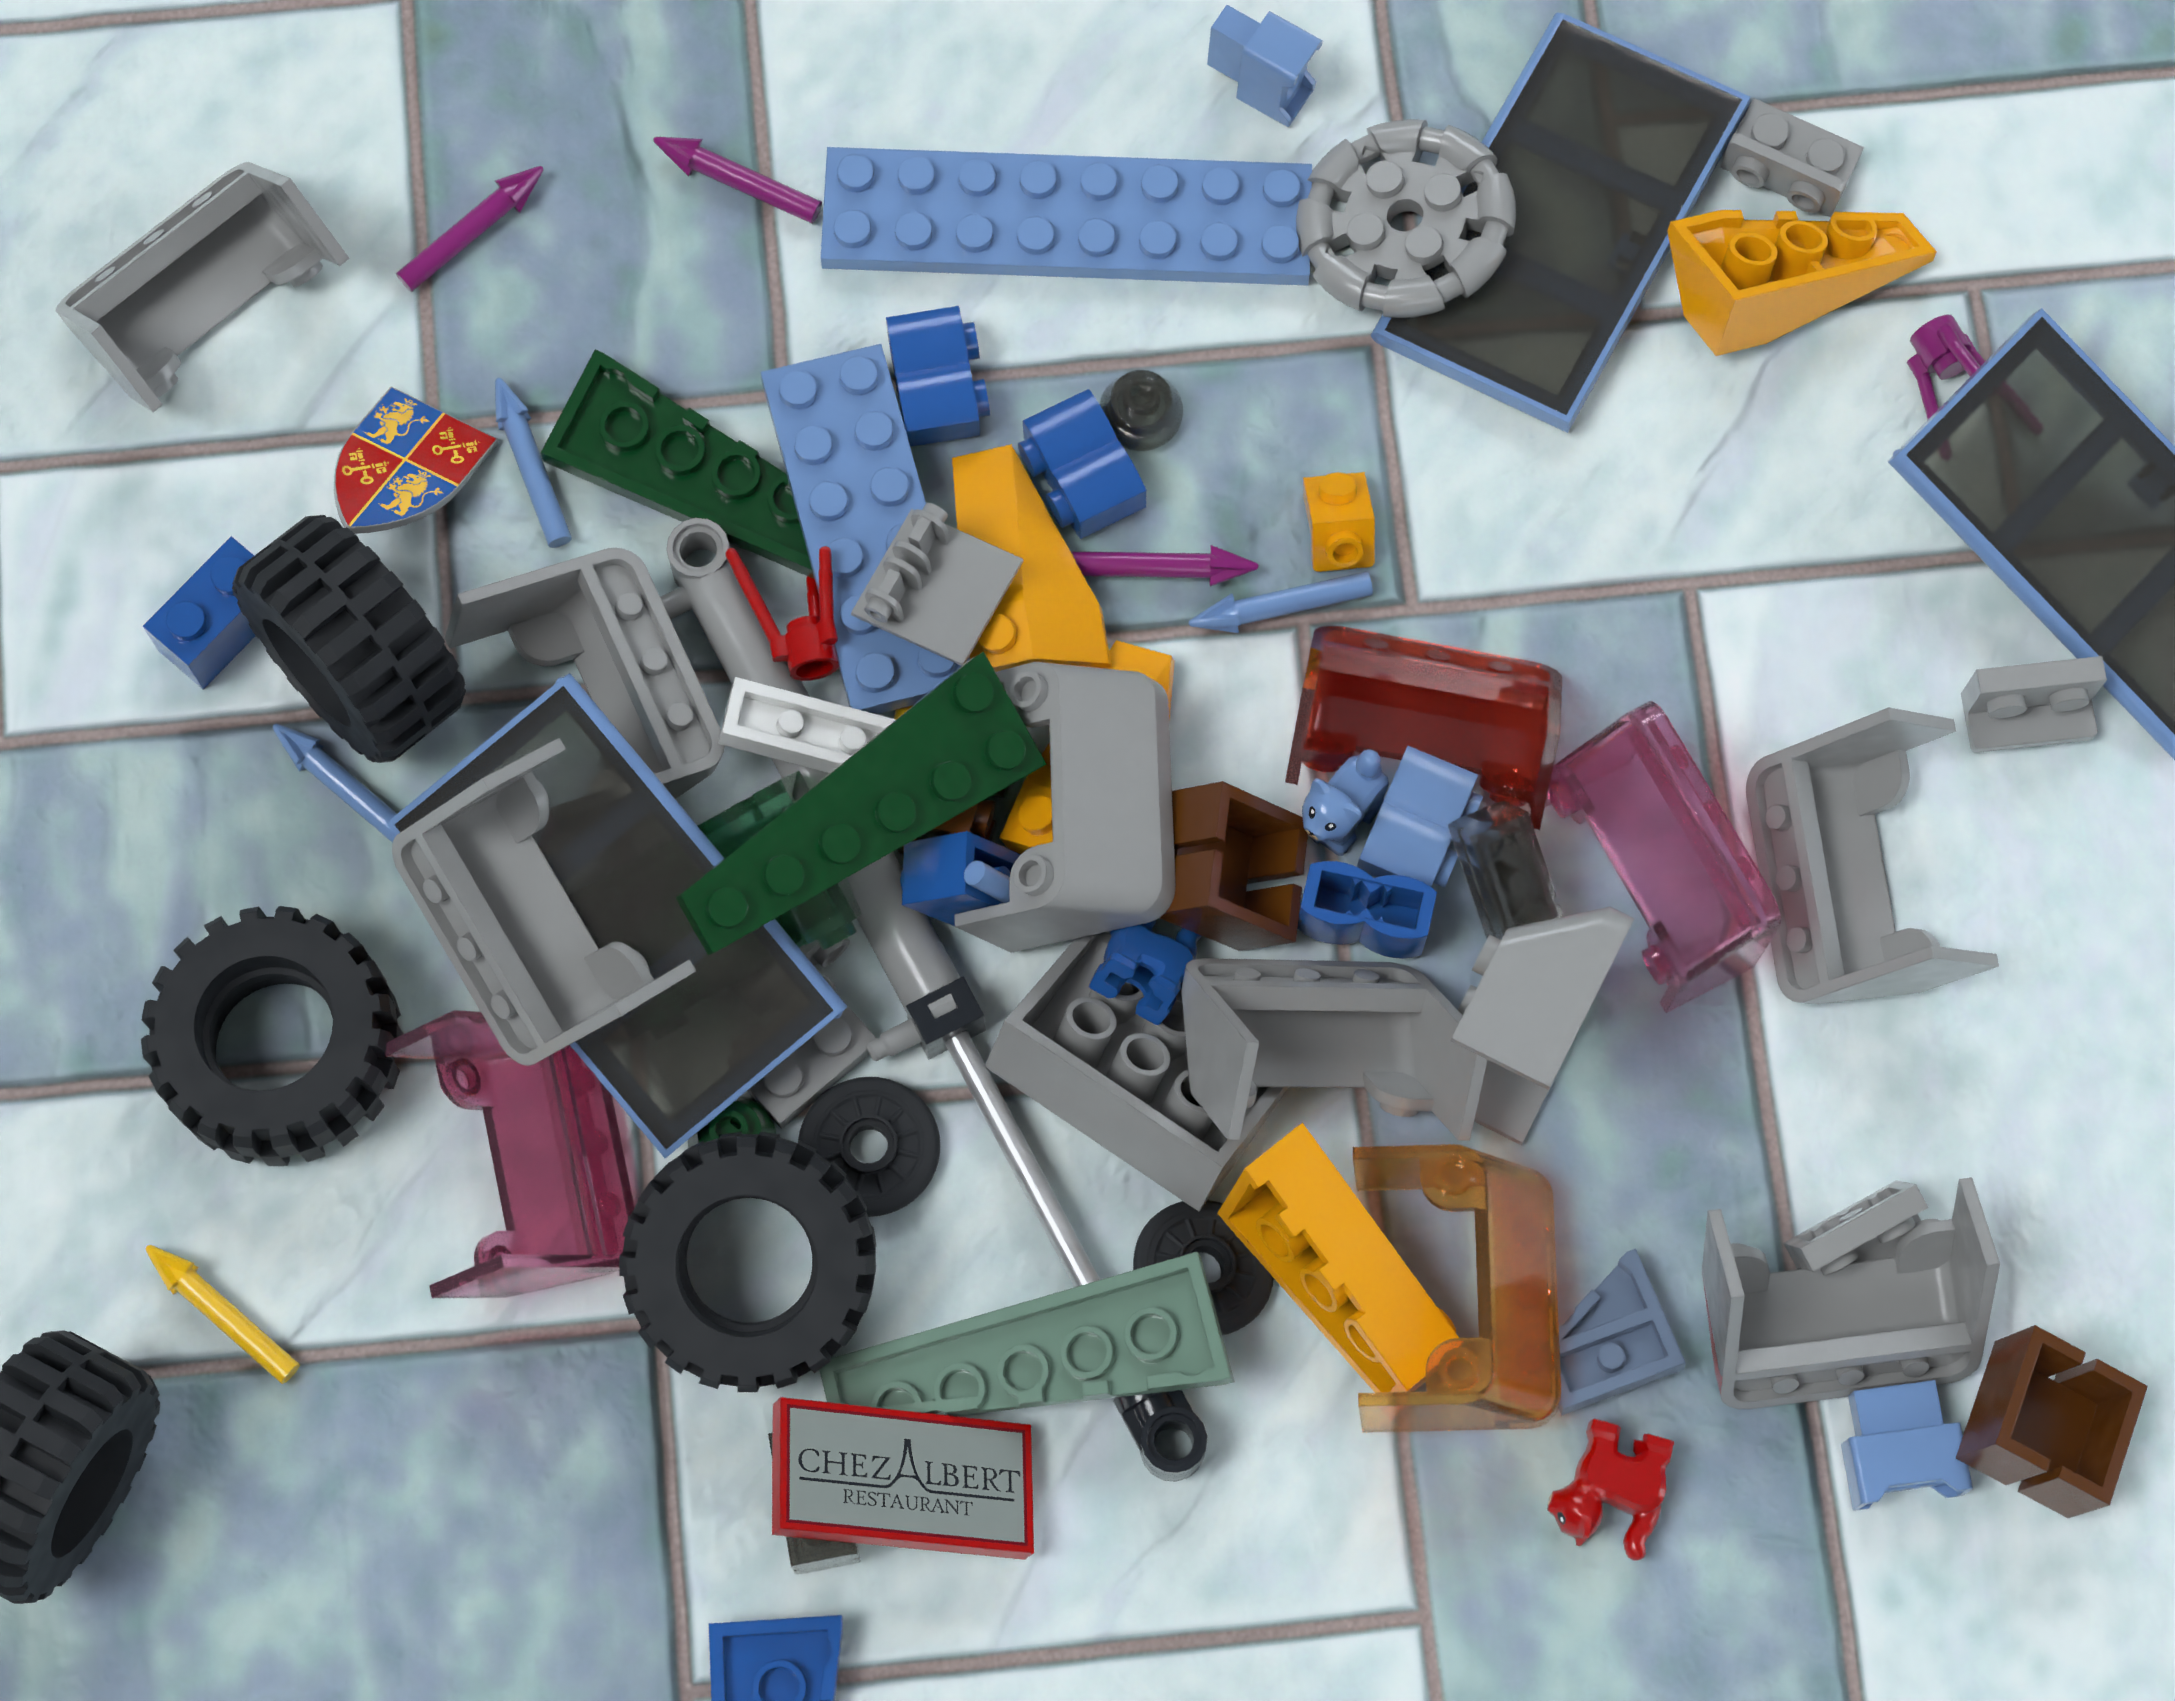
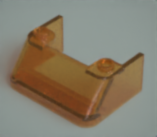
M1458 1144L1352 1147L1357 1191L1422 1189L1426 1199L1441 1210L1449 1212L1475 1211L1479 1337L1453 1338L1442 1342L1434 1348L1426 1363V1392L1358 1393L1362 1433L1534 1429L1547 1424L1556 1415L1561 1403L1553 1191L1548 1180L1537 1170Z

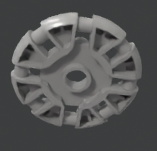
M1407 119L1380 123L1368 127V135L1352 143L1344 139L1333 147L1319 161L1308 178V181L1312 182V188L1308 198L1299 201L1296 215V232L1302 257L1308 255L1310 262L1315 268L1313 272L1314 279L1335 299L1358 311H1363L1365 307L1382 310L1384 317L1407 318L1423 316L1444 310V303L1461 294L1468 298L1479 290L1499 268L1507 253L1503 247L1505 239L1514 233L1516 201L1508 175L1499 173L1495 167L1498 160L1497 157L1476 137L1451 125H1448L1445 130L1428 127L1427 120ZM1422 151L1439 154L1435 167L1419 163ZM1379 156L1381 161L1373 164L1366 174L1361 165ZM1475 181L1478 185V190L1464 197L1461 188ZM1332 199L1347 203L1344 213L1334 211L1329 207ZM1411 211L1422 217L1421 223L1409 231H1398L1390 226L1392 219L1402 212ZM1468 230L1481 233L1480 237L1473 238L1471 241L1466 240ZM1348 245L1354 251L1353 254L1347 257L1334 254V252ZM1444 261V266L1449 273L1433 281L1429 275H1426L1425 271L1434 268ZM1377 276L1391 280L1389 285L1375 284Z

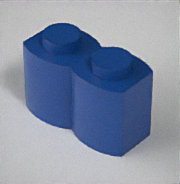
M959 306L886 317L887 335L901 416L910 447L980 436L979 417L990 416L985 380L973 381L969 360L980 359L974 322L962 323Z
M1089 389L1022 421L1024 440L1018 443L1020 455L1030 474L1035 477L1042 473L1053 491L1046 494V498L1052 514L1062 528L1071 525L1077 536L1082 539L1146 508L1147 490L1124 447L1118 441L1103 409Z
M1321 861L1312 863L1309 867L1300 907L1298 929L1308 937L1328 944L1344 945L1359 941L1369 950L1386 957L1400 959L1418 957L1422 955L1428 937L1437 892L1424 882L1407 876L1385 875L1373 878L1364 870L1344 862Z

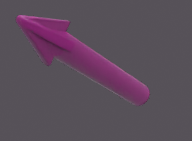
M654 137L653 142L688 176L694 170L811 224L816 221L820 213L822 201L700 147L703 139Z
M537 166L495 180L499 186L498 189L396 273L403 285L410 292H413L512 208H515L520 213L544 170L543 167Z
M1211 545L1210 553L1072 551L1083 576L1210 578V586L1259 568L1256 562Z

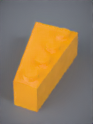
M1303 1122L1244 1168L1217 1214L1392 1411L1443 1368L1464 1344L1457 1335L1452 1320L1442 1309L1435 1305Z

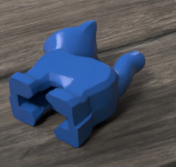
M1156 920L1109 931L1111 938L1105 950L1104 963L1098 966L1090 981L1089 988L1109 999L1119 994L1125 982L1133 984L1144 995L1136 1006L1135 1014L1155 1025H1160L1170 1013L1176 1001V995L1182 989L1186 964L1196 959V943L1202 936L1185 928H1181L1178 931L1175 940L1159 935L1152 931Z

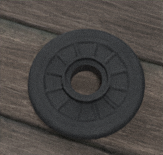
M880 1077L850 1079L824 1092L807 1112L798 1137V1141L800 1140L816 1148L817 1154L830 1163L834 1161L847 1174L846 1179L855 1191H859L867 1206L866 1212L868 1217L890 1214L913 1202L932 1180L940 1156L938 1126L926 1103L903 1084ZM864 1130L878 1131L888 1142V1149L885 1155L874 1163L860 1162L850 1151V1144L853 1138Z
M1208 1200L1200 1211H1197L1184 1201L1172 1204L1153 1216L1141 1231L1134 1250L1133 1270L1194 1252L1211 1255L1219 1263L1221 1270L1220 1278L1208 1284L1222 1335L1240 1330L1251 1323L1264 1309L1271 1295L1274 1278L1217 1214L1223 1203Z

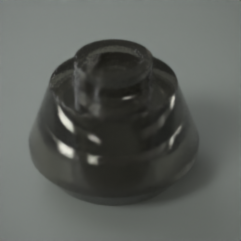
M1135 370L1116 378L1105 389L1100 400V406L1108 418L1118 441L1124 448L1129 450L1149 451L1165 445L1175 436L1183 418V404L1176 388L1164 377L1148 370Z

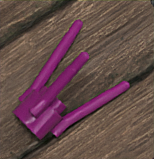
M1950 314L1930 320L1917 329L1910 338V342L1917 354L1911 357L1907 364L1917 379L1927 420L1939 409L1930 374L1936 373L1939 379L1946 380L1965 370L1971 377L1985 362L1975 349L1968 335L1963 333L1955 318ZM2002 382L1988 397H1993L1996 394L2033 436L2040 435L2042 428L2039 423L2032 417L2027 408L2008 386ZM1946 439L1936 449L1938 457L1942 461H1947L1950 458V450Z

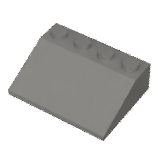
M1107 931L1076 938L1006 1018L985 1066L1197 1211H1200L1232 1170L1289 1087H1257L1255 1103L1250 1108H1247L1245 1112L1240 1140H1227L1190 1092L1181 990L1176 995V1001L1170 1013L1160 1025H1155L1135 1014L1136 1006L1144 995L1133 984L1125 982L1119 994L1109 999L1089 988L1095 971L1100 964L1104 963L1105 950L1111 938L1110 932Z

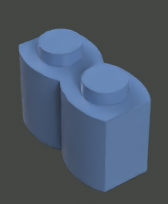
M1407 746L1363 848L1357 867L1374 878L1385 875H1401L1417 879L1430 887L1434 883L1445 888L1459 856V852L1449 849L1448 846L1457 827L1469 831L1483 799L1482 795L1472 792L1478 774Z

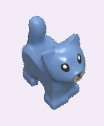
M1367 749L1363 750L1360 755L1348 758L1328 783L1318 778L1314 779L1310 792L1304 800L1302 817L1303 826L1308 836L1316 844L1321 843L1338 856H1343L1356 841L1355 829L1363 820V822L1370 824L1379 813L1384 802V795L1388 789L1389 782L1388 777L1381 770V759L1376 751Z

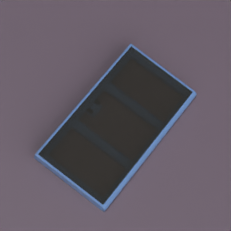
M1556 13L1482 140V143L1498 159L1495 166L1499 173L1508 175L1514 190L1516 222L1513 235L1506 237L1503 245L1507 251L1506 256L1492 277L1468 298L1461 294L1444 303V310L1423 316L1391 318L1384 317L1382 314L1371 333V338L1385 348L1568 433L1671 249L1667 232L1670 221L1688 218L1733 134L1749 108L1750 96L1564 13ZM1474 181L1462 187L1461 192L1465 197L1477 191L1478 185ZM1468 230L1466 240L1471 241L1473 238L1480 237L1481 233ZM1444 261L1434 268L1425 271L1426 275H1429L1433 281L1449 273L1444 266Z
M2041 308L2033 313L1900 449L1893 452V456L1888 460V463L2077 659L2103 657L2107 678L2103 685L2104 688L2175 760V446Z
M571 673L564 677H559L550 689L385 823V825L396 837L397 834L480 779L558 738L561 739L566 750L532 771L535 778L544 786L549 798L548 822L545 827L532 835L598 949L611 942H621L630 946L644 957L653 979L689 959L696 972L623 1016L570 1044L666 1159L833 1019L840 1018L848 1006L775 919L714 954L707 955L675 897L713 868L724 857Z

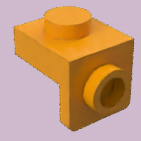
M1335 472L1325 476L1303 477V499L1311 533V561L1313 570L1323 572L1373 566L1375 563V517L1365 472L1348 474Z

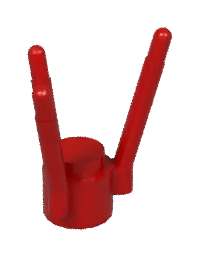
M827 546L819 549V593L815 579L806 577L809 616L799 617L790 621L786 626L787 633L785 635H781L737 550L734 548L727 549L725 552L726 558L769 641L773 661H787L790 677L800 681L821 679L836 672L839 668L835 648L838 636L834 622L831 549Z

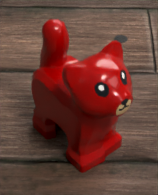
M1592 1419L1588 1422L1586 1430L1588 1444L1577 1464L1574 1480L1566 1487L1552 1491L1548 1499L1547 1511L1555 1517L1562 1533L1575 1538L1576 1546H1582L1598 1529L1603 1517V1503L1632 1515V1523L1627 1529L1623 1540L1624 1550L1627 1557L1631 1560H1641L1646 1555L1645 1542L1653 1533L1661 1513V1506L1666 1493L1665 1470L1671 1460L1674 1441L1651 1434H1644L1642 1441L1634 1440L1633 1452L1636 1456H1626L1618 1452L1621 1427L1602 1420Z

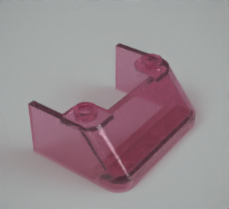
M1648 701L1625 713L1553 765L1549 770L1540 798L1546 807L1552 804L1554 810L1561 818L1564 819L1570 816L1578 824L1587 821L1650 928L1646 935L1648 948L1642 950V957L1653 979L1659 985L1664 983L1668 985L1660 1001L1665 1013H1668L1754 968L1781 926L1782 919L1779 907L1770 888L1672 723L1657 703Z
M453 1010L386 1043V1057L435 1059L439 1083L448 1099L462 1109L483 1110L506 1231H496L483 1237L478 1242L474 1252L475 1266L429 1285L432 1298H507L601 1277L619 1271V1255L623 1252L625 1239L622 1235L628 1217L633 1212L635 1206L613 1098L570 1045L534 1065H521L506 1054L481 1012Z

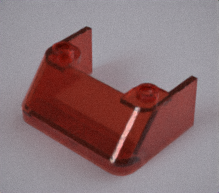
M1343 626L1319 627L1313 633L1285 783L1298 785L1302 763L1315 771L1335 772L1339 770L1340 766L1348 758L1355 756V752L1362 753L1363 750L1371 749L1376 751L1381 757L1401 760L1407 746H1410L1480 775V786L1490 793L1489 797L1492 801L1500 805L1522 807L1529 803L1527 828L1540 830L1560 739L1562 675L1550 666L1523 659Z

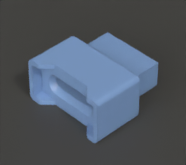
M1226 5L1211 26L1207 65L1238 82L1236 95L1238 100L1289 127L1315 89L1316 81L1307 71V65L1316 50L1321 48L1323 40L1271 11L1259 23Z
M1935 1380L1857 1390L1848 1395L1855 1436L1844 1441L1841 1444L1853 1511L1869 1509L1872 1503L1878 1502L1884 1493L1931 1487L1945 1498L1963 1496L1973 1489L1969 1465L1956 1459L1963 1437L1960 1422L1944 1424Z

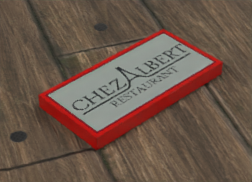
M780 1397L773 1403L772 1535L1025 1560L1034 1554L1031 1425Z

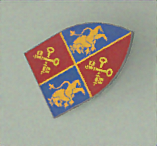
M390 387L352 431L338 455L334 474V497L343 527L349 528L355 534L378 532L405 526L432 514L448 503L464 487L496 448L498 438L398 389Z

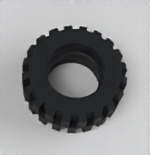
M325 515L305 516L237 569L232 583L233 595L238 599L237 604L242 614L248 619L249 626L255 636L260 639L268 655L284 672L287 680L295 690L299 691L307 700L315 713L320 718L322 717L341 739H345L353 750L360 755L364 754L367 760L377 763L393 762L461 708L466 693L464 688L465 680L463 675L457 670L459 665L453 654L446 648L443 637L437 628L432 626L425 616V611L416 599L413 600L405 590L404 584L380 561V557L369 546H365L360 542L358 536L349 528H343L336 519L326 517Z
M259 906L242 909L239 912L241 922L228 926L222 916L205 924L204 927L209 934L196 945L186 937L173 950L181 959L173 970L165 966L160 967L152 981V984L160 994L157 1001H145L141 1019L150 1029L149 1035L141 1038L143 1059L151 1066L152 1072L149 1078L157 1094L169 1106L168 1109L198 1140L211 1149L216 1150L220 1148L231 1159L248 1164L255 1157L261 1158L268 1166H288L290 1156L301 1154L306 1162H310L326 1156L323 1148L325 1144L337 1139L344 1147L354 1140L359 1134L353 1126L363 1116L374 1121L385 1105L379 1096L383 1088L394 1089L400 1073L399 1068L394 1062L395 1055L404 1052V1033L397 1021L401 1013L396 998L387 984V980L364 946L349 932L346 934L341 933L333 921L318 914L312 916L310 920L305 919L298 908L278 906L274 917H266ZM278 984H296L315 990L326 1001L333 1018L330 1041L323 1056L306 1075L287 1086L263 1091L242 1089L224 1076L216 1060L217 1039L226 1017L241 1000L257 990Z
M761 1131L759 1134H742V1132L722 1134L719 1138L707 1142L702 1141L686 1149L681 1155L669 1162L649 1182L639 1196L633 1212L628 1217L622 1235L625 1239L623 1252L619 1255V1276L624 1277L626 1292L623 1294L628 1313H634L641 1326L638 1333L649 1348L655 1345L667 1357L664 1363L679 1374L686 1370L700 1377L699 1384L718 1389L720 1384L736 1386L738 1392H758L759 1387L774 1384L779 1389L797 1383L798 1377L810 1371L816 1373L831 1362L832 1356L842 1346L845 1347L857 1331V1326L863 1314L866 1313L875 1279L877 1245L874 1227L870 1224L866 1212L867 1206L858 1190L855 1191L846 1179L847 1174L834 1161L830 1163L817 1154L816 1148L800 1140L796 1143L780 1138V1134ZM736 1199H762L784 1208L800 1223L811 1246L812 1272L804 1293L787 1311L766 1321L739 1322L717 1314L699 1298L688 1275L687 1250L694 1229L711 1210Z
M71 1331L45 1332L40 1337L32 1338L23 1345V1349L19 1354H13L2 1365V1371L0 1372V1596L13 1604L36 1603L37 1600H44L53 1593L56 1586H62L72 1576V1572L78 1564H82L92 1552L93 1545L100 1535H104L112 1523V1517L120 1503H124L132 1487L130 1485L136 1472L140 1471L147 1455L145 1453L147 1445L153 1439L157 1426L154 1420L160 1411V1402L158 1400L160 1394L151 1376L146 1371Z

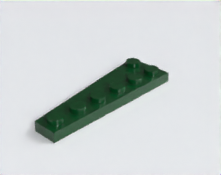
M595 349L540 452L543 462L681 522L693 518L709 519L723 529L727 535L728 542L815 579L787 474L761 458L759 452L741 440L736 442L711 426L709 420L691 408H688V410L684 409L662 395L658 387L605 353Z
M982 652L953 672L903 715L869 740L861 749L822 778L814 787L764 825L762 829L743 842L675 898L709 956L1046 765V762L988 658Z

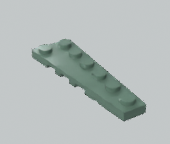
M1198 1252L831 1358V1362L819 1370L827 1402L949 1416L1219 1386L1235 1382L1203 1261Z

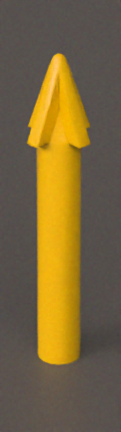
M153 1245L146 1246V1252L168 1291H171L173 1295L179 1292L281 1384L286 1383L297 1372L300 1364L196 1272L199 1267L195 1266L193 1262Z

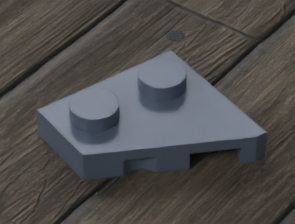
M1636 1248L1627 1251L1619 1259L1618 1265L1595 1290L1592 1289L1575 1307L1574 1313L1562 1326H1558L1538 1347L1536 1353L1537 1360L1561 1416L1682 1371L1686 1364Z

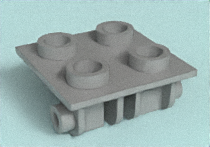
M926 503L922 510L911 509L854 606L851 615L962 666L969 658L1024 561L1018 556L945 524L944 522L948 514L939 506Z

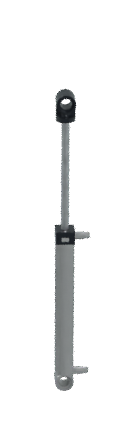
M702 518L686 520L675 527L668 537L666 551L674 581L679 588L660 597L670 620L693 610L732 684L735 677L809 696L802 681L790 677L787 661H773L769 641L726 558L725 552L730 546L723 529L713 521ZM697 550H709L716 554L713 561L706 566L692 567L685 563L687 557ZM771 758L794 802L829 774ZM891 852L838 883L901 1001L908 1018L905 1022L881 1033L879 1038L869 1042L866 1046L868 1053L873 1061H879L888 1055L894 1056L920 1043L929 1060L949 1050L1074 1287L1098 1281L1100 1278L971 1039L986 1031L984 1013L964 976L960 977L928 916L902 905L900 877L903 869L894 852ZM1182 1390L1116 1397L1113 1400L1140 1451L1144 1466L1152 1475L1163 1481L1177 1482L1189 1478L1199 1469L1205 1457L1207 1433L1203 1422L1193 1412ZM1170 1428L1185 1432L1192 1443L1190 1453L1179 1460L1164 1458L1156 1450L1154 1440L1159 1433Z

